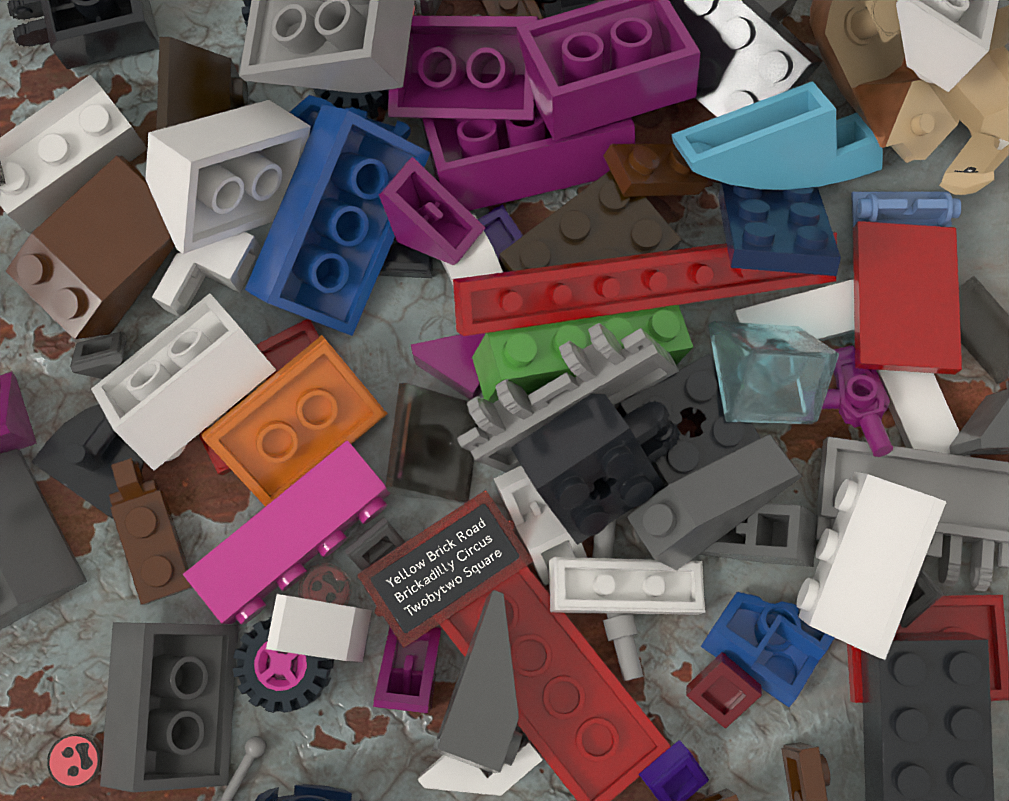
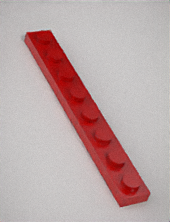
M833 232L837 244V232ZM722 243L453 279L456 331L462 336L836 282V276L731 268L727 244Z

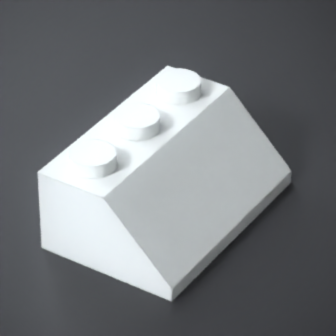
M897 0L896 7L907 67L912 69L923 81L934 83L949 92L989 51L999 0Z
M91 75L0 137V206L10 218L28 233H31L115 156H123L130 162L147 150V147Z
M266 100L149 132L146 182L176 249L185 254L273 222L309 138L311 126L274 102Z
M209 293L91 388L113 430L153 470H156L165 461H171L178 457L188 442L205 428L211 427L227 413V410L244 396L250 395L276 369Z
M854 472L851 480L845 479L835 499V508L839 512L832 530L829 528L825 529L816 548V558L820 559L814 577L813 579L807 578L799 591L797 607L801 610L798 617L815 629L885 660L946 501L865 473Z

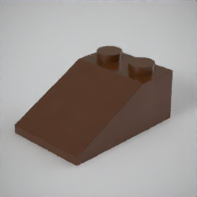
M117 155L30 234L6 269V272L74 340L103 336L112 333L175 245L149 189L146 178L123 156Z

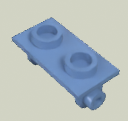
M949 192L851 193L853 227L858 221L952 227L951 218H959L961 214L960 199L952 198Z

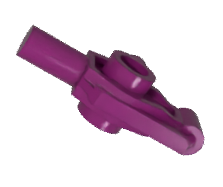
M853 345L827 351L828 365L836 377V389L800 390V410L839 409V414L846 424H851L854 428L861 426L874 457H882L893 451V446L881 420L889 407L890 400L877 371L874 369L855 368V348Z

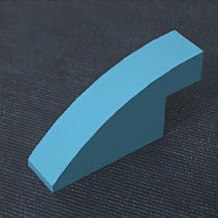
M813 81L672 134L674 145L693 172L735 186L772 190L802 189L848 181L882 170L883 148L880 147L872 130L858 113L836 120V108Z

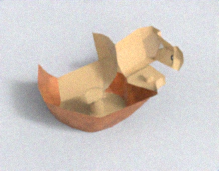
M813 0L810 7V25L821 57L841 94L872 130L880 147L891 146L906 163L912 160H925L951 133L960 120L969 128L972 137L946 170L939 186L954 195H966L976 193L994 181V170L1009 155V51L1004 47L1009 43V5L997 9L989 51L947 92L934 83L923 81L912 69L907 67L896 7L897 0Z

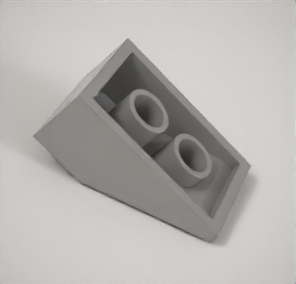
M252 0L239 77L251 82L352 93L402 88L415 0Z

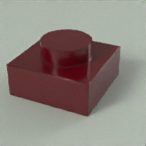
M721 652L686 686V696L726 729L762 696L761 684Z

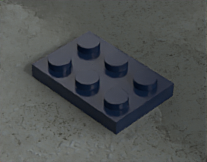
M720 183L718 199L731 268L837 276L841 256L818 187L772 190Z

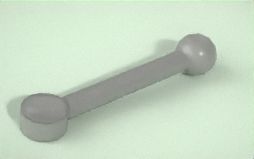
M252 737L246 742V754L220 801H232L254 759L262 756L265 752L266 745L262 738Z

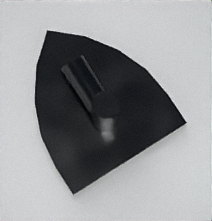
M100 404L85 409L65 422L45 443L32 463L113 519L109 494L119 490L111 465L132 458L133 461H138L142 472L145 461L113 430Z

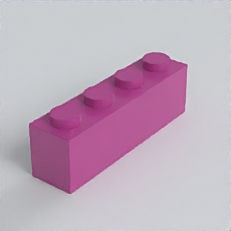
M347 440L188 569L183 576L221 624H233L238 620L241 625H244L267 606L262 599L279 586L282 591H285L297 583L307 573L303 566L314 556L320 553L325 558L337 550L347 540L343 532L360 520L363 524H367L387 507V503L383 499L390 495L391 492Z

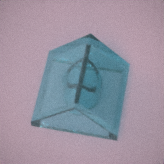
M713 321L708 325L726 422L813 424L818 421L839 353L799 326Z

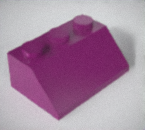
M605 0L516 27L535 103L554 141L696 97L700 50L669 0Z
M412 16L403 87L389 89L388 117L535 121L538 108L518 41L516 27L540 19L537 16Z

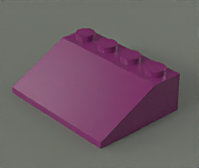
M537 110L535 121L421 119L428 150L431 152L430 158L436 180L468 211L596 181L610 170L603 155L611 144H635V125L631 117L555 141L539 110Z

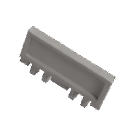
M598 323L588 329L591 336V345L581 349L569 340L559 347L562 358L571 372L577 377L574 378L566 372L530 395H527L522 387L512 381H508V379L503 380L495 387L498 401L491 403L477 396L467 402L469 414L479 428L474 427L459 436L457 440L461 448L471 451L475 461L507 472L520 464L511 450L512 446L590 394H606L613 406L617 408L624 400L655 386L679 372V369L670 353L642 328L621 339L625 347L623 349L614 334L601 325V323Z
M827 437L823 440L815 541L820 540L825 529L829 528L832 530L839 512L835 508V499L840 486L845 479L851 480L854 472H859L946 501L926 553V557L939 558L938 577L939 582L943 586L954 587L958 582L962 542L972 543L970 582L974 590L986 592L990 587L993 576L995 543L998 544L997 567L1009 568V462L893 446V451L885 456L874 457L868 442Z

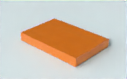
M321 335L201 435L203 440L266 507L345 441L348 440L350 444L354 443L388 413Z

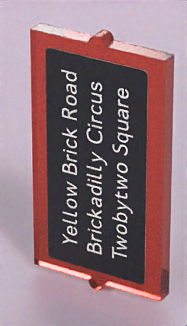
M484 490L358 573L357 576L377 606L375 614L385 618L402 647L405 648L531 564L533 560L514 533V522L512 520L506 521L488 492Z

